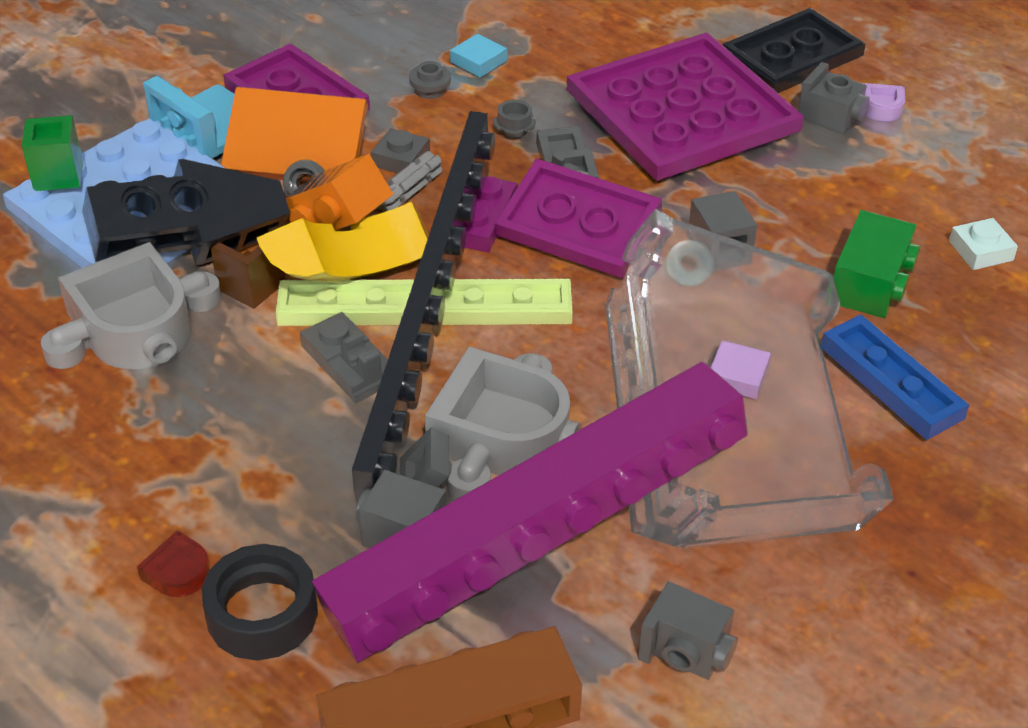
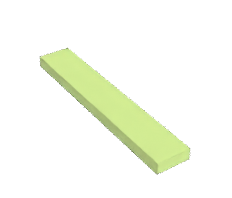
M414 279L344 280L334 282L280 280L276 306L277 326H313L340 312H343L355 325H399ZM455 279L453 289L451 291L444 290L443 294L445 297V312L441 325L572 324L570 279Z

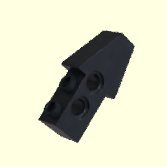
M178 159L174 177L153 175L140 181L119 183L109 180L100 182L95 186L86 187L82 214L95 262L150 242L158 253L191 249L195 265H201L213 261L211 248L217 243H222L238 252L258 245L257 237L286 225L290 211L279 180L187 159ZM178 206H187L193 211H185ZM130 212H141L145 214L147 217H137L132 215Z

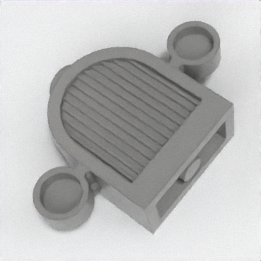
M150 242L60 276L58 280L67 315L72 321L48 331L42 337L41 347L44 358L49 366L57 369H66L79 364L84 359L86 350L92 349L101 361L121 369H145L163 364L178 355L190 339L191 325L188 310L205 312L215 308L220 303L221 291L219 280L214 274L196 271L178 278Z
M470 346L425 415L426 432L432 427L449 435V460L455 462L452 463L447 487L448 493L453 500L490 481L491 473L501 475L579 431L581 423L569 420V393L560 379L552 374L551 362L546 357L528 353L513 360Z

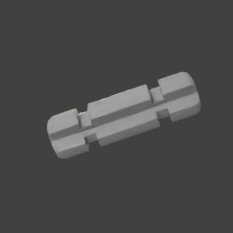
M430 151L424 152L417 157L414 162H411L388 180L387 184L394 195L376 209L386 212L400 207L402 203L406 202L442 172L441 158L438 155L434 156Z

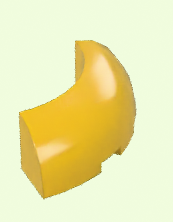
M410 202L395 209L362 218L359 222L351 225L350 231H334L332 223H313L301 218L257 237V241L270 263L285 273L301 279L334 282L382 273L420 260L429 235L420 213L414 204Z

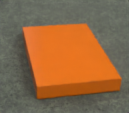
M236 87L221 165L226 169L283 180L288 167L300 160L314 161L326 171L359 158L368 109L367 101L360 98ZM310 175L304 176L300 182H307L313 177Z

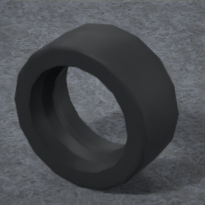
M269 544L241 547L223 556L208 571L201 588L208 632L218 647L234 657L256 661L280 657L299 647L313 631L318 616L316 593L311 582L314 580L311 568L302 556L286 547ZM263 583L278 584L295 592L296 599L285 611L268 619L251 621L236 618L226 612L227 602L237 592L251 585Z

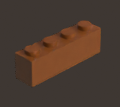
M556 626L535 632H520L508 640L480 648H464L451 656L424 664L405 665L394 670L392 673L365 681L345 682L330 691L316 694L321 728H555L580 720L582 683Z

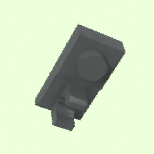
M343 312L300 331L301 346L355 404L377 393L388 359Z

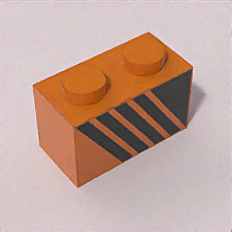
M366 154L318 173L285 198L290 211L289 220L291 223L301 218L313 223H332L335 231L359 222L394 194L370 154Z

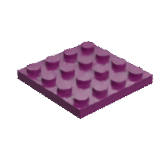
M708 32L567 76L566 90L656 181L802 131L804 116Z

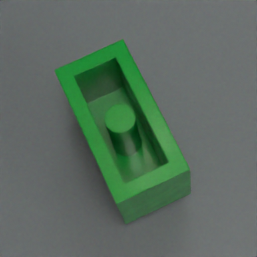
M860 210L836 264L829 303L885 319L892 301L902 302L909 280V274L904 273V271L910 273L914 271L921 245L913 243L917 224Z

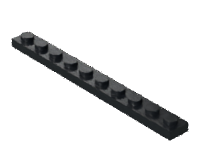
M469 112L352 467L356 503H358L365 489L373 488L384 470L396 473L397 455L394 454L397 443L404 444L406 442L410 425V414L407 412L409 403H417L422 387V373L419 371L422 363L429 364L431 361L434 346V335L431 332L433 326L440 327L443 322L445 312L444 290L451 291L453 289L456 275V262L454 258L455 255L462 256L466 244V227L464 226L466 222L472 223L475 217V190H483L486 177V164L484 161L492 160L495 133L488 132V113Z

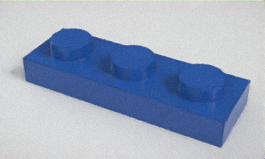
M860 314L823 333L820 348L926 440L965 420L969 404L863 315Z

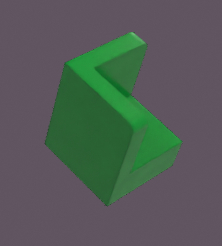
M73 115L25 119L21 147L33 189L35 191L80 188L83 156Z

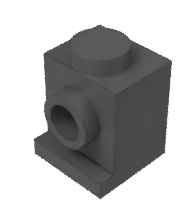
M821 62L803 82L798 111L804 116V120L844 134L856 120L861 121L867 112L870 97L865 96L867 85L856 82L846 75L828 72L829 64Z
M668 581L642 623L638 660L649 664L652 658L656 656L665 660L676 670L691 672L709 680L715 668L723 672L726 670L735 652L738 638L730 635L734 609Z

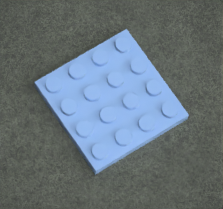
M149 118L82 153L83 168L80 188L35 191L31 180L28 179L21 183V185L4 193L3 198L6 208L77 265L84 268L96 263L82 214L86 187L95 186L100 182L109 180L123 183L140 181L153 175L174 177L178 159H187L222 168L225 167L206 154L202 155L196 147H190L183 138H177L174 136V132L168 128L164 129L158 121L154 122ZM178 206L182 210L193 211L187 206ZM130 212L132 215L137 217H147L145 214L141 212ZM191 249L159 254L168 263Z

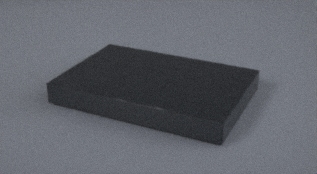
M808 8L722 45L774 91L780 93L803 83L821 62L829 64L828 71L862 57L866 44L817 11Z

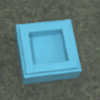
M478 33L450 50L451 63L479 78L508 61V48Z

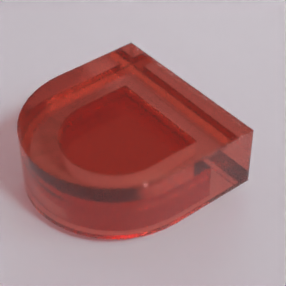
M177 530L137 566L140 580L160 593L171 597H183L193 594L202 588L210 567L205 549L199 543Z

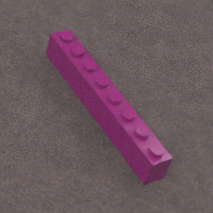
M701 361L312 580L311 582L327 619L357 663L378 651L386 649L403 636L427 622L439 618L451 608L475 594L492 587L499 580L530 562L540 559L547 552L578 534L590 530L600 521L624 507L638 502L648 493L672 479L684 475L691 468L720 451L732 447L739 440L748 436L743 395L704 361Z

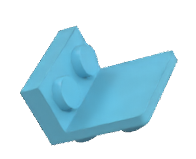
M159 76L143 82L149 118L152 121H158L161 127L164 129L168 128L174 132V136L177 138H183L190 147H196L202 155L206 154L210 158H215L223 153L234 93L217 84L193 97H189L180 88L174 87Z

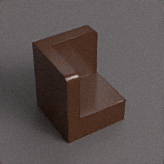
M217 243L211 248L215 276L219 280L220 291L253 309L279 289L280 280H285V272L270 263L260 246L252 252L247 250L244 254L222 243Z

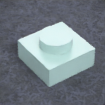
M994 218L952 227L949 238L951 245L972 270L1014 261L1018 245Z

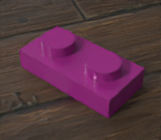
M492 176L485 177L483 190H475L476 211L472 223L466 222L464 226L466 227L465 248L490 252L497 238L494 223L516 191L518 183L500 180Z

